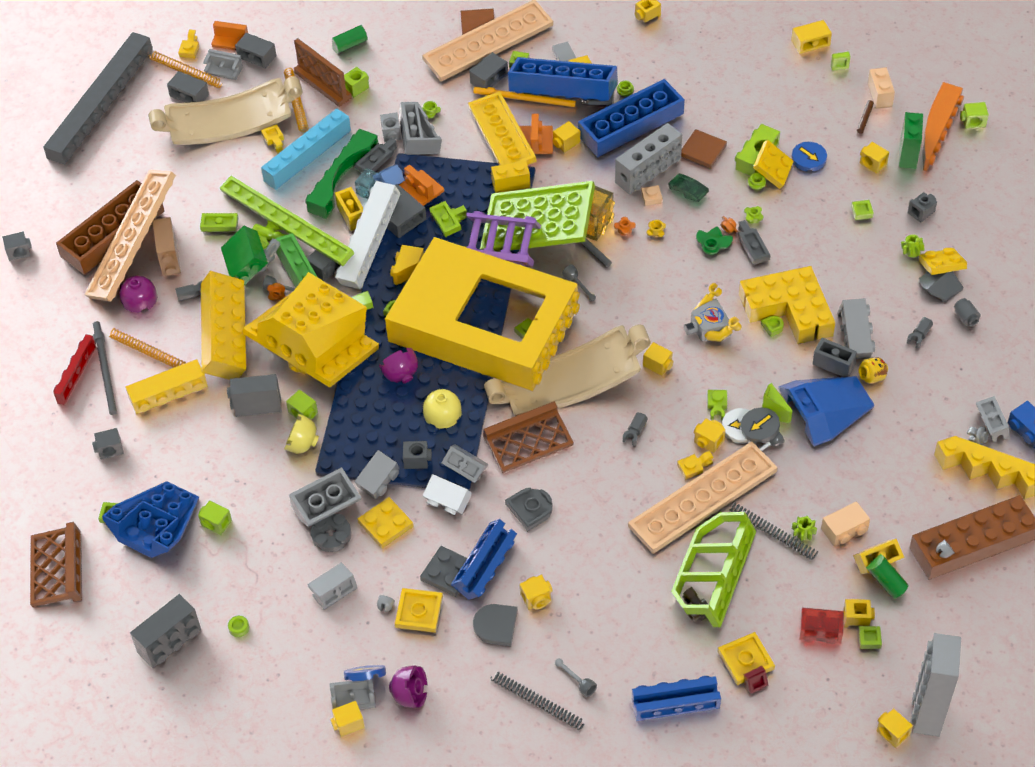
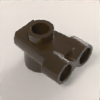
M693 587L688 588L683 593L682 598L688 605H709L705 599L700 600ZM687 614L693 622L698 619L702 621L707 618L705 614Z

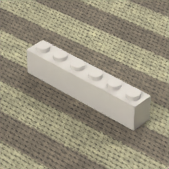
M376 181L374 187L371 188L370 196L367 203L364 204L361 218L358 219L355 232L350 237L348 247L354 251V255L344 266L340 265L336 271V279L341 285L361 290L401 194L395 185Z

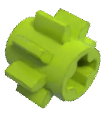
M909 235L905 238V241L901 242L903 254H907L908 257H918L921 253L920 251L925 250L923 238H919L917 235Z
M798 516L797 521L792 523L793 536H797L801 541L812 540V534L815 535L817 533L816 521L811 520L808 516L801 518Z

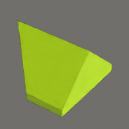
M772 383L768 384L763 396L762 408L774 411L779 417L780 422L790 423L793 410Z

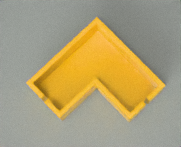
M812 266L740 281L738 295L743 307H745L749 323L761 321L770 316L780 317L786 315L797 344L814 341L815 326H818L817 340L834 336L835 320Z

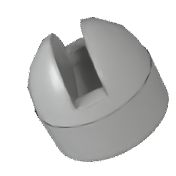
M946 540L940 542L936 548L937 553L942 551L939 555L942 558L950 557L955 553Z
M380 595L377 607L380 611L385 608V612H388L392 609L395 600L391 597Z

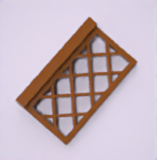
M299 38L294 40L298 63L293 68L294 73L338 107L352 99V94L346 90L344 72Z
M555 401L484 428L483 438L488 443L502 473L574 445L557 411L558 407ZM556 418L558 422L557 428L547 426V421ZM530 427H540L539 436L528 432ZM544 429L554 432L552 440L541 437ZM519 433L524 435L521 443L512 440V434ZM559 434L565 436L567 442L560 444L554 440L556 435ZM526 436L537 440L534 447L523 444ZM502 440L506 444L502 450L495 447L493 442ZM539 441L550 444L549 448L544 451L537 449ZM509 443L519 446L516 454L506 451ZM521 448L532 451L531 455L527 458L519 456ZM506 455L514 458L513 463L504 466L502 462L503 456Z
M74 521L66 523L65 528L31 535L30 605L32 607L72 599L74 602L82 600L81 531ZM65 535V539L60 544L55 542L58 536ZM38 540H47L40 549L37 547ZM51 544L55 545L57 548L50 555L45 553ZM61 550L64 551L65 556L60 561L54 559ZM41 555H44L47 559L39 566L37 560ZM53 561L57 565L49 573L45 568ZM62 567L65 569V573L58 579L54 575ZM42 572L47 574L41 583L37 582V577ZM51 579H54L57 582L50 590L44 587ZM63 585L65 593L56 595V590ZM42 589L47 592L42 599L36 600L37 594Z

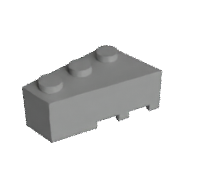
M401 102L399 122L405 154H440L442 139L440 136H437L434 126L430 125L427 115L418 102Z
M866 298L843 300L837 314L838 317H842L843 325H840L841 331H844V346L857 351L856 359L870 358L873 352H875V342L871 340L873 326L868 320L870 306L869 304L866 305Z

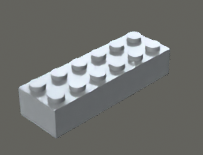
M934 633L932 641L927 643L924 661L921 664V672H919L918 682H916L915 692H913L912 697L914 708L911 713L910 723L914 725L913 733L940 737L959 677L961 637Z

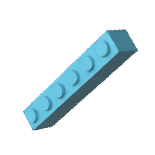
M336 108L261 167L263 181L277 190L351 131L349 116Z

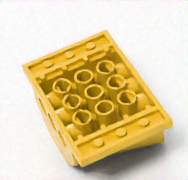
M309 272L292 293L243 328L244 335L329 388L379 349V343L364 335L367 307Z

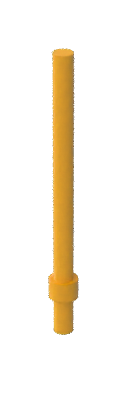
M474 87L473 90L474 94L486 96L500 91L503 98L574 108L576 106V101L495 90L493 87Z

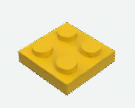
M766 140L763 142L753 168L780 189L784 186L794 161L773 143Z
M944 248L941 251H926L924 254L919 255V262L931 275L967 269V261L954 248Z
M390 497L357 518L358 523L381 548H384L414 527L410 518Z
M402 588L395 619V628L436 633L443 593Z
M756 632L718 647L717 652L736 685L745 682L743 674L760 666H763L766 673L775 669V664Z

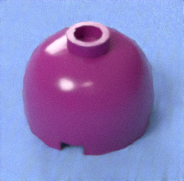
M131 276L122 283L119 290L120 301L123 307L130 312L140 313L146 308L149 310L154 306L158 298L154 284L144 276Z
M406 348L408 352L402 353L401 350L397 351L383 360L384 365L379 364L383 375L391 382L402 381L404 384L413 379L412 375L418 369V360L412 348Z
M418 665L401 667L395 672L389 683V691L396 703L406 708L422 707L427 697V692L423 693L424 685H428L424 669Z

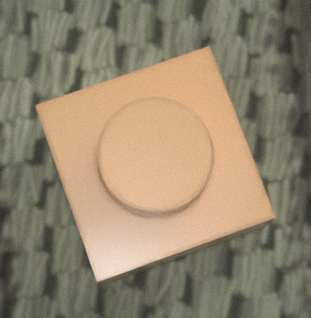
M659 185L641 188L645 206L662 203L663 198Z

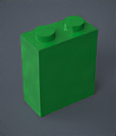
M905 112L899 148L900 168H917L922 143V113Z
M245 225L221 247L229 276L244 280V285L268 264L258 231Z

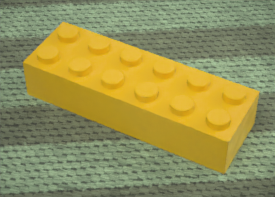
M209 271L201 282V373L228 380L240 378L246 370V336L243 334V328L245 327L244 280Z

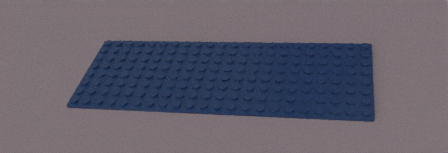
M399 153L396 156L394 165L397 164L402 170L403 177H405L404 168L411 165L417 171L423 170L444 188V192L424 205L426 220L402 237L398 238L387 228L385 230L361 293L368 291L373 303V308L366 310L364 335L379 343V349L338 381L315 471L317 475L326 476L343 468L349 479L356 480L379 450L397 462L400 468L398 476L388 484L426 488L433 474L470 491L472 481L442 464V461L450 447L454 444L477 457L489 401L484 384L488 380L493 379V377L414 351L418 360V369L412 375L413 379L404 384L402 381L391 382L383 375L379 364L384 365L383 360L397 351L401 350L402 353L408 351L406 347L388 342L386 316L383 315V310L390 301L398 298L408 281L406 280L395 285L393 277L390 275L391 267L396 264L397 251L400 252L402 245L423 248L425 253L433 238L436 237L463 247L469 246L473 222L468 217L459 222L461 225L460 231L445 237L432 217L429 208L446 201L450 209H456L464 205L467 213L480 211L487 215L491 195L495 193L491 167L498 166L499 164ZM528 166L530 188L527 189H531L535 177V167ZM485 223L480 225L476 244L477 250H480ZM520 249L510 250V252H512V254H518ZM481 279L457 321L502 336L512 288ZM438 389H446L453 392L461 403L462 415L457 420V423L449 428H436L435 425L428 424L424 418V401L431 392ZM427 441L428 449L432 450V461H428V468L404 469L403 442Z

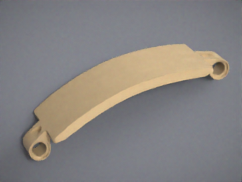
M297 77L287 78L284 84H282L281 78H276L252 89L224 98L201 102L168 104L164 106L165 113L160 109H154L149 112L148 117L152 130L170 132L173 144L192 145L226 141L258 132L291 116L288 103L300 97L303 91Z
M638 324L631 327L628 335L625 327L621 325L579 347L551 357L547 371L544 370L540 384L536 385L533 391L505 381L501 382L499 379L488 380L484 384V388L491 404L510 403L514 416L555 401L558 409L609 390L640 372L641 368L636 355L648 348L651 341L644 325Z

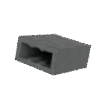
M396 184L395 186L401 194L387 229L400 238L426 220V210L422 204Z
M276 374L230 379V387H227L228 399L230 398L231 410L234 409L236 417L282 412L281 394Z

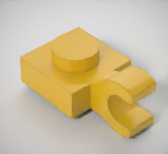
M189 29L188 39L182 40L178 51L179 57L196 58L199 49L198 36H195L196 30Z
M277 124L261 130L267 145L273 144L277 154L284 150L282 148L284 136Z
M710 451L703 453L699 458L693 454L678 460L677 466L685 480L702 474L703 467L712 465L713 455Z

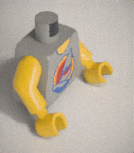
M716 283L710 284V293L706 294L691 312V323L684 325L687 335L697 333L701 341L721 342L726 337L731 336L732 330L739 331L742 328V325L739 323L740 320L735 316L729 319L717 298H713L722 294V289L717 288L718 285Z

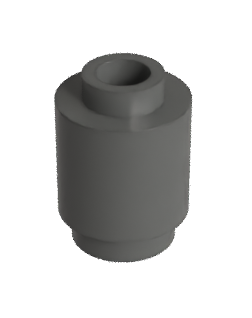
M963 298L955 303V313L965 326H974L979 322L981 314L970 300Z

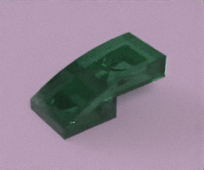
M680 173L668 183L671 190L683 192L686 199L697 202L709 192V188L699 181Z

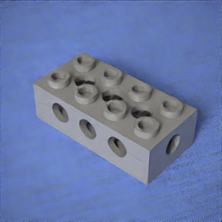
M666 123L615 159V183L628 194H631L635 190H639L648 181L653 180L659 173L664 172L669 166L677 163L681 159L682 134L669 123Z

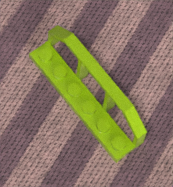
M720 512L696 528L671 590L686 614H705L713 627L721 628L756 534V530L745 512ZM740 522L732 543L700 544L704 535L722 523ZM696 553H728L721 572H689ZM717 582L709 605H686L680 597L684 583Z

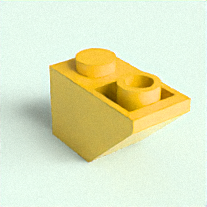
M402 245L400 252L397 251L395 257L396 264L391 267L390 272L395 285L410 278L424 255L423 248Z

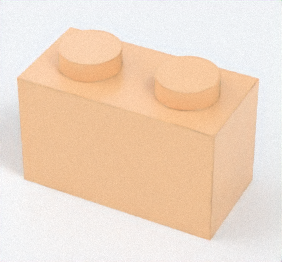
M887 67L870 69L867 84L875 109L892 107L895 91Z
M856 501L823 517L821 529L833 546L840 543L845 544L852 537L861 536L867 532L870 518Z

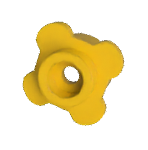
M657 219L648 223L647 235L664 236L665 223Z

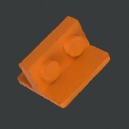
M532 114L531 126L519 127L534 154H552L553 126H542V121H539V114Z
M411 165L404 168L405 181L400 183L399 186L423 206L444 192V188L423 170L417 171Z

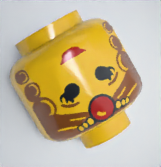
M879 357L863 360L858 369L860 378L868 384L883 381L888 372L887 364Z

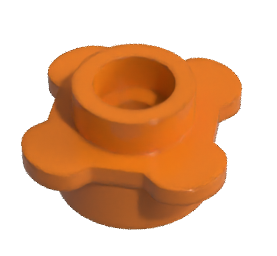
M723 216L722 219L724 221L720 224L722 229L728 234L732 232L737 233L736 222L730 217L727 219Z
M622 217L619 222L614 224V228L618 229L621 235L630 234L632 229L636 227L635 222H631L627 217Z
M280 283L268 285V299L273 301L285 298V286Z

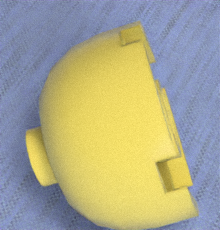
M435 390L424 401V418L428 424L431 423L436 428H449L455 425L462 415L460 400L457 395L449 390Z
M298 414L286 444L290 445L284 447V450L296 454L307 452L311 446L315 447L319 438L316 435L317 428L315 423L308 417Z

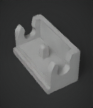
M213 49L208 50L203 64H207L204 69L206 74L232 80L237 79L243 68L241 55Z
M995 396L976 402L992 440L996 442L997 437L1000 435L1003 436L1004 440L1009 439V426Z
M456 444L450 447L442 461V464L474 483L481 478L482 472L488 466L486 462Z
M341 562L308 583V587L314 593L312 594L314 599L324 610L357 589L354 575Z
M372 678L371 680L330 683L333 709L353 701L357 702L360 710L376 708Z

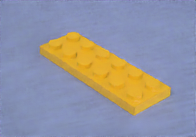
M500 91L468 102V107L499 165L526 161L527 165L537 162L534 152Z

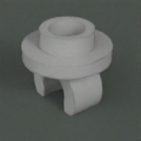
M980 426L979 429L975 427L969 428L967 432L970 435L969 441L980 445L987 442L988 432L985 427Z

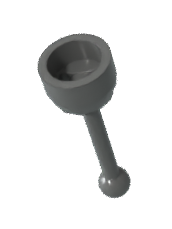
M567 266L562 272L565 279L569 281L575 280L589 296V300L594 301L596 296L591 294L577 278L578 271L575 266Z

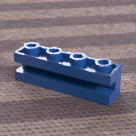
M501 519L489 523L451 583V586L468 600L476 597L479 598L486 590L485 585L495 576V569L504 561L506 551L511 549L515 543L514 539L517 533L513 529L506 531L503 528L506 523Z
M702 676L693 680L681 679L674 683L661 682L654 686L641 685L632 689V703L636 721L720 709L721 696L717 690L716 676Z

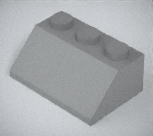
M343 468L289 494L291 507L299 520L308 527L361 500V496Z

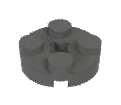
M333 514L313 524L311 527L313 544L325 552H336L344 548V544L351 539L350 524L345 519V516ZM329 530L336 531L333 533L332 536H329V534L326 533Z

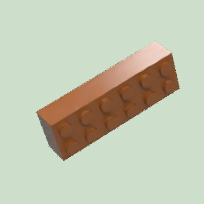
M138 180L133 182L57 241L56 246L60 257L83 275L103 260L142 183ZM163 203L161 204L157 212V216L154 219H156L163 212H165Z
M1019 495L912 535L909 548L928 580L1034 541L1035 516L1022 496ZM943 540H946L955 552L947 558L939 556L942 551L936 552L938 544Z

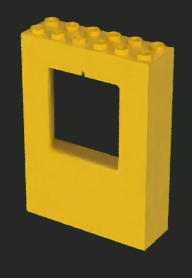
M434 237L385 318L388 342L412 348L414 351L533 391L535 386L540 384L544 370L547 371L551 357L555 356L558 349L557 345L563 341L566 329L571 327L574 314L577 315L580 309V304H578L580 296L578 284ZM481 279L544 299L535 316V320L532 321L521 342L457 321Z

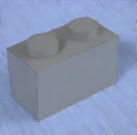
M378 450L354 482L358 488L374 499H377L386 492L388 483L398 476L400 468L397 462Z

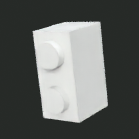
M432 474L422 496L427 499L428 504L434 507L441 505L445 507L444 511L455 515L456 512L463 514L472 493L468 489Z

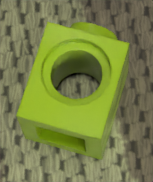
M358 67L344 75L346 90L352 94L353 98L369 88L368 74Z
M985 102L964 104L963 111H960V120L964 123L965 128L986 127L989 114Z
M300 389L286 401L288 413L297 418L298 414H301L312 420L318 413L316 401Z
M210 500L200 509L198 514L201 526L219 535H222L232 521L229 509Z

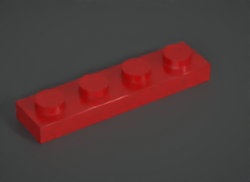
M85 334L83 340L79 342L78 349L71 356L70 363L67 369L63 371L60 382L54 387L53 394L57 404L65 405L96 348L92 335Z

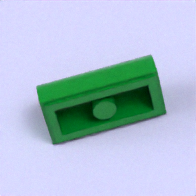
M359 25L333 37L332 48L336 54H339L367 41V33L363 26Z
M882 554L866 567L891 597L897 598L908 589V583Z

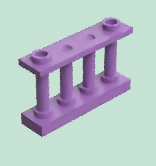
M480 211L467 213L466 216L473 222L469 246L466 248L533 268L534 260L527 252L532 228L541 229V225L535 218L526 216L523 219L485 215ZM481 223H489L490 229L486 248L477 250L476 244ZM498 225H508L503 250L495 252L493 246ZM515 226L525 227L521 249L518 254L510 252Z

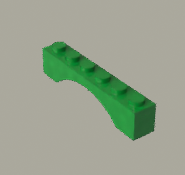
M359 128L351 136L349 143L343 147L338 158L334 159L332 166L329 170L325 171L323 178L320 182L316 183L311 194L307 195L305 203L309 213L327 219L335 208L334 192L340 178L378 144V135Z

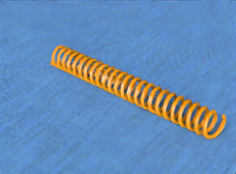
M157 51L153 52L152 58L149 55L153 61L189 74L199 80L207 81V84L216 88H220L223 84L221 83L218 87L220 78L217 79V77L211 74H206V72L195 69V67L192 68V66L181 63L178 60L176 61V59L173 60V58L162 55V53Z
M292 68L284 70L285 80L289 76L295 77ZM298 97L291 103L298 130L306 132L309 127L301 98Z
M113 328L110 332L109 337L124 345L126 344V346L132 347L166 365L172 366V368L186 363V361L183 362V360L177 359L173 355H167V352H161L158 348L155 349L152 345L149 346L146 342L143 343V341L137 340V338L131 337V335L124 332L122 333V331L116 330V328Z

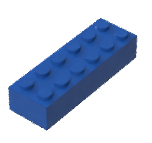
M517 57L508 71L509 91L531 93L533 95L545 94L551 97L564 96L566 98L577 97L584 100L598 99L599 101L610 100L618 85L617 66Z
M663 79L578 121L580 139L598 158L683 115L685 99L666 79Z

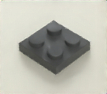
M440 546L420 575V580L456 597L459 591L451 586V583L467 558Z

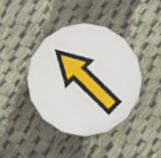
M737 408L725 414L722 425L726 429L725 437L727 439L729 438L737 444L751 442L744 437L741 430V420L750 410Z

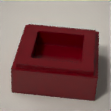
M763 666L743 674L746 690L749 694L769 686L766 670Z

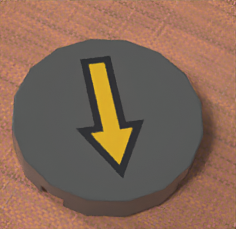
M754 408L748 411L741 420L742 434L753 443H756V441L762 443L769 442L778 435L780 430L779 417L768 408Z

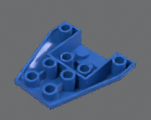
M857 376L795 380L778 388L787 403L794 402L806 422L805 434L813 447L831 441L874 408L873 401Z
M166 481L114 505L102 516V519L118 542L153 558L169 552L181 540L199 501V496Z

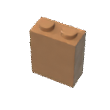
M171 217L153 220L156 252L162 275L180 274L177 241Z

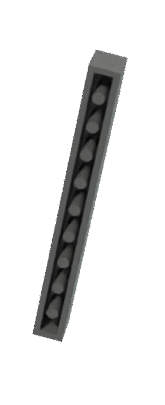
M135 32L130 34L43 146L47 159L65 165L73 156L75 150L81 146L82 141L90 134L101 116L109 109L111 103L116 100L121 90L126 87L127 82L135 75V72L144 63L147 56L152 53L153 46L150 37Z

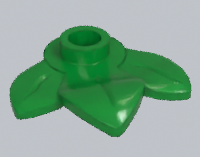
M716 226L708 233L698 230L696 239L702 245L703 252L713 255L718 253L720 249L728 248L732 244L733 236H723L719 227Z

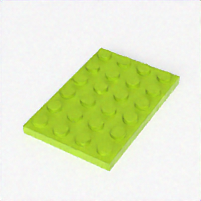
M593 181L493 193L487 215L523 219L526 216L535 218L541 225V229L532 228L528 248L585 242L595 184ZM485 223L480 250L486 248L490 229L489 223ZM498 225L493 246L495 252L503 250L508 225ZM515 226L510 250L521 249L525 227Z

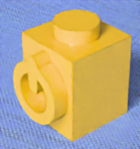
M705 418L694 429V442L699 447L715 453L725 440L726 429L720 422L716 420L710 421Z
M542 574L537 577H530L519 584L520 595L528 610L532 608L535 610L542 609L551 601L552 586L548 580L545 581Z

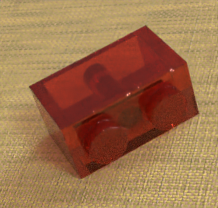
M802 608L799 640L807 642L820 641L828 644L841 643L844 611Z

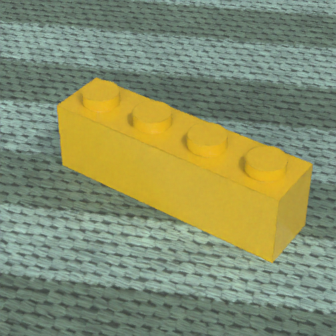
M197 359L125 386L136 414L146 412L151 408L164 405L169 401L182 398L187 394L208 387L205 374L201 373V366Z

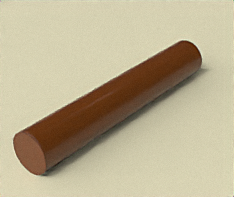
M868 100L857 128V133L859 134L864 132L874 105L872 100Z

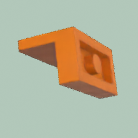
M214 21L213 29L215 35L211 45L216 48L236 50L235 45L245 33H248L247 25Z

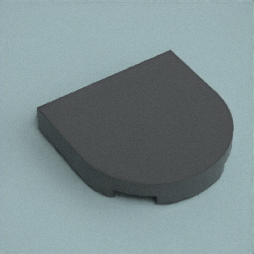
M525 488L505 500L507 507L527 531L546 521L553 509L550 495L542 489Z
M490 604L482 607L477 611L473 619L474 632L485 643L511 646L518 611L517 607Z

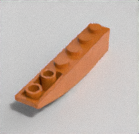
M943 82L931 106L923 140L922 159L924 171H927L930 165L933 166L936 159L935 153H939L942 143L940 142L945 141L948 132L946 130H950L953 123L952 117H956L959 109L958 105L961 106L964 96L962 95L963 88Z

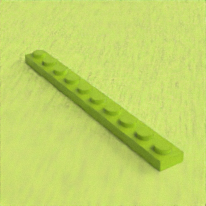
M230 176L220 187L224 194L289 234L293 233L297 239L339 265L344 266L354 255V251L350 247L235 177Z

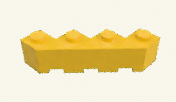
M957 436L937 441L934 456L942 470L961 464L969 480L988 474L996 489L1015 484L1024 499L1035 496V464Z

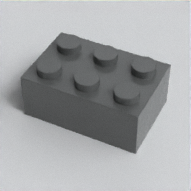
M178 594L132 630L130 634L137 653L154 668L156 665L163 663L171 653L178 651L186 641L194 638L201 630L195 609Z

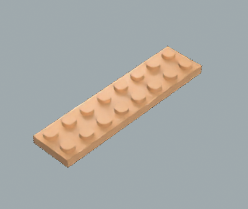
M532 0L423 54L422 59L440 82L481 62L492 52L497 54L553 26L554 21L536 0Z
M148 171L85 292V296L90 299L110 302L116 296L129 266L133 263L134 256L140 249L153 219L157 216V212L164 202L169 188L173 185L176 175L172 171Z
M750 442L629 521L628 527L654 554L775 474L778 467L753 442Z

